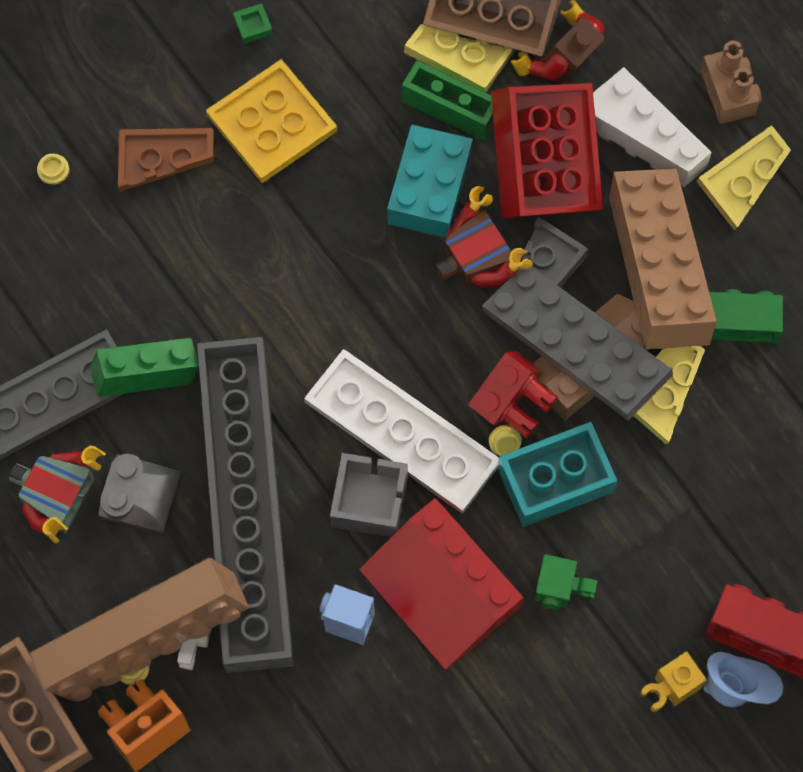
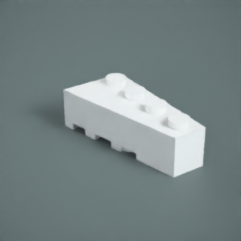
M622 68L593 92L598 136L608 142L612 140L625 148V152L631 156H638L650 163V167L653 169L677 168L680 184L683 187H686L707 169L712 152L625 68Z

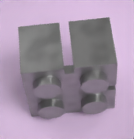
M342 453L330 513L331 527L392 537L399 528L408 478V464L378 459V475L372 474V458Z

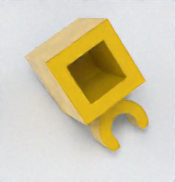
M686 651L659 669L655 677L658 684L651 683L646 685L640 694L642 697L650 692L658 695L659 701L651 706V710L655 712L664 706L667 697L674 706L678 705L700 690L707 679Z

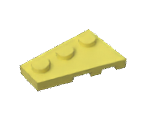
M420 24L404 48V53L484 93L487 92L515 51L513 48L490 44L479 39L472 40L459 37L457 33Z
M771 125L700 176L696 182L735 231L791 149Z
M701 346L663 348L656 358L672 369L673 376L634 415L637 420L665 444L669 443L673 428L681 413L687 392L692 385L705 349Z

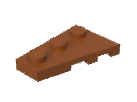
M213 128L119 130V192L214 162Z

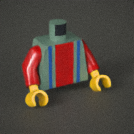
M92 445L86 447L84 451L57 453L49 457L40 456L32 470L18 463L13 467L9 481L22 486L18 497L23 504L22 513L33 530L48 536L54 543L60 541L56 537L57 532L61 531L66 534L95 480L91 470L87 467L99 471L101 465L95 461L99 456H105V452Z

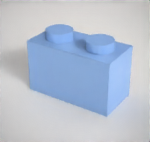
M335 584L331 594L325 593L320 606V612H322L321 620H324L325 632L363 645L375 615L374 598Z

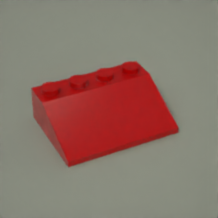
M592 83L507 87L491 91L502 219L603 210Z
M436 498L411 517L359 569L360 573L445 671L521 609L524 599Z

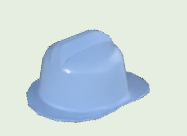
M724 652L714 653L708 658L707 669L709 674L704 684V691L711 694L720 704L731 708L741 706L747 701L758 704H770L776 702L782 696L783 684L781 678L766 664Z

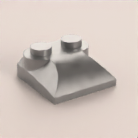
M117 454L111 464L101 496L99 518L163 535L182 474L181 471L140 460L133 454Z

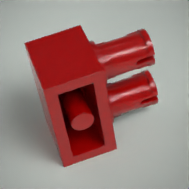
M511 351L503 355L468 405L493 425L506 422L522 434L524 438L528 439L534 433L533 429H537L540 423L517 406L518 402L523 396H526L547 413L553 407L552 403H556L559 396L553 394L536 380L542 370L517 351Z

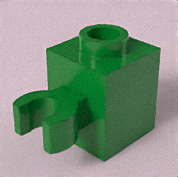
M544 554L534 601L541 602L540 605L547 609L560 610L561 607L567 608L571 593L593 599L597 580L574 577L577 561Z

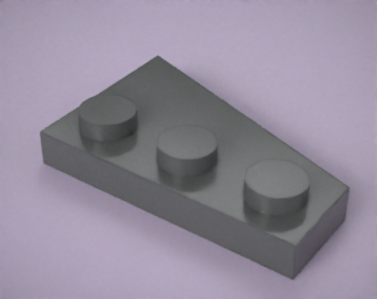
M538 216L530 241L528 240L525 247L528 253L523 256L522 261L524 259L531 260L532 267L561 288L588 257L589 250Z

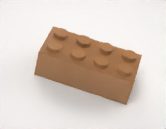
M17 637L0 648V744L17 772H73L92 760L93 757L55 694L43 689L31 654L21 639Z

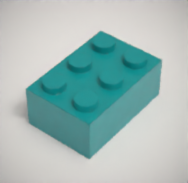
M411 124L387 208L389 225L446 238V234L454 222L469 168L473 139Z
M592 422L499 456L498 471L522 527L614 493L617 484L616 476Z

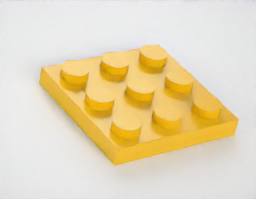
M282 59L206 110L207 117L261 183L267 181L337 132V125Z

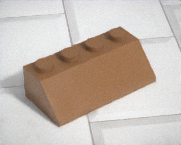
M429 0L423 24L543 56L554 27L561 0Z
M616 294L595 312L645 349L633 300ZM543 356L533 363L542 370L536 380L553 394L559 396L556 403H552V408L564 421L595 397V395Z

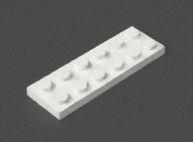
M344 349L304 398L307 405L385 460L407 463L409 477L462 514L498 468L499 457Z

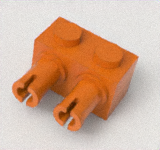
M142 679L134 682L138 687V691L132 684L126 690V695L137 705L138 708L127 716L117 701L110 700L107 702V705L111 708V712L104 705L98 712V715L110 727L107 733L114 746L134 772L140 770L191 731L183 713L162 689L154 695Z

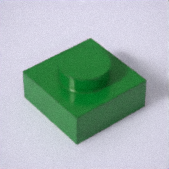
M262 3L233 13L244 44L273 35L272 27Z

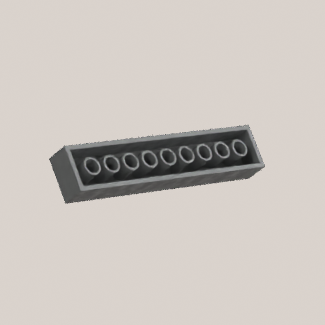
M263 337L197 343L215 561L235 573L249 607L241 612L240 617L235 621L226 624L220 623L223 665L226 673L294 666Z

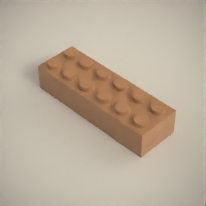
M677 168L614 172L609 199L645 350L710 345L717 321Z
M208 558L30 652L44 690L71 701H81L91 696L92 690L102 685L109 686L121 680V675L131 670L135 671L147 667L151 664V659L161 654L168 655L180 649V644L190 639H199L210 633V628L220 623L226 624L235 621L240 617V613L249 607L235 573L212 558Z

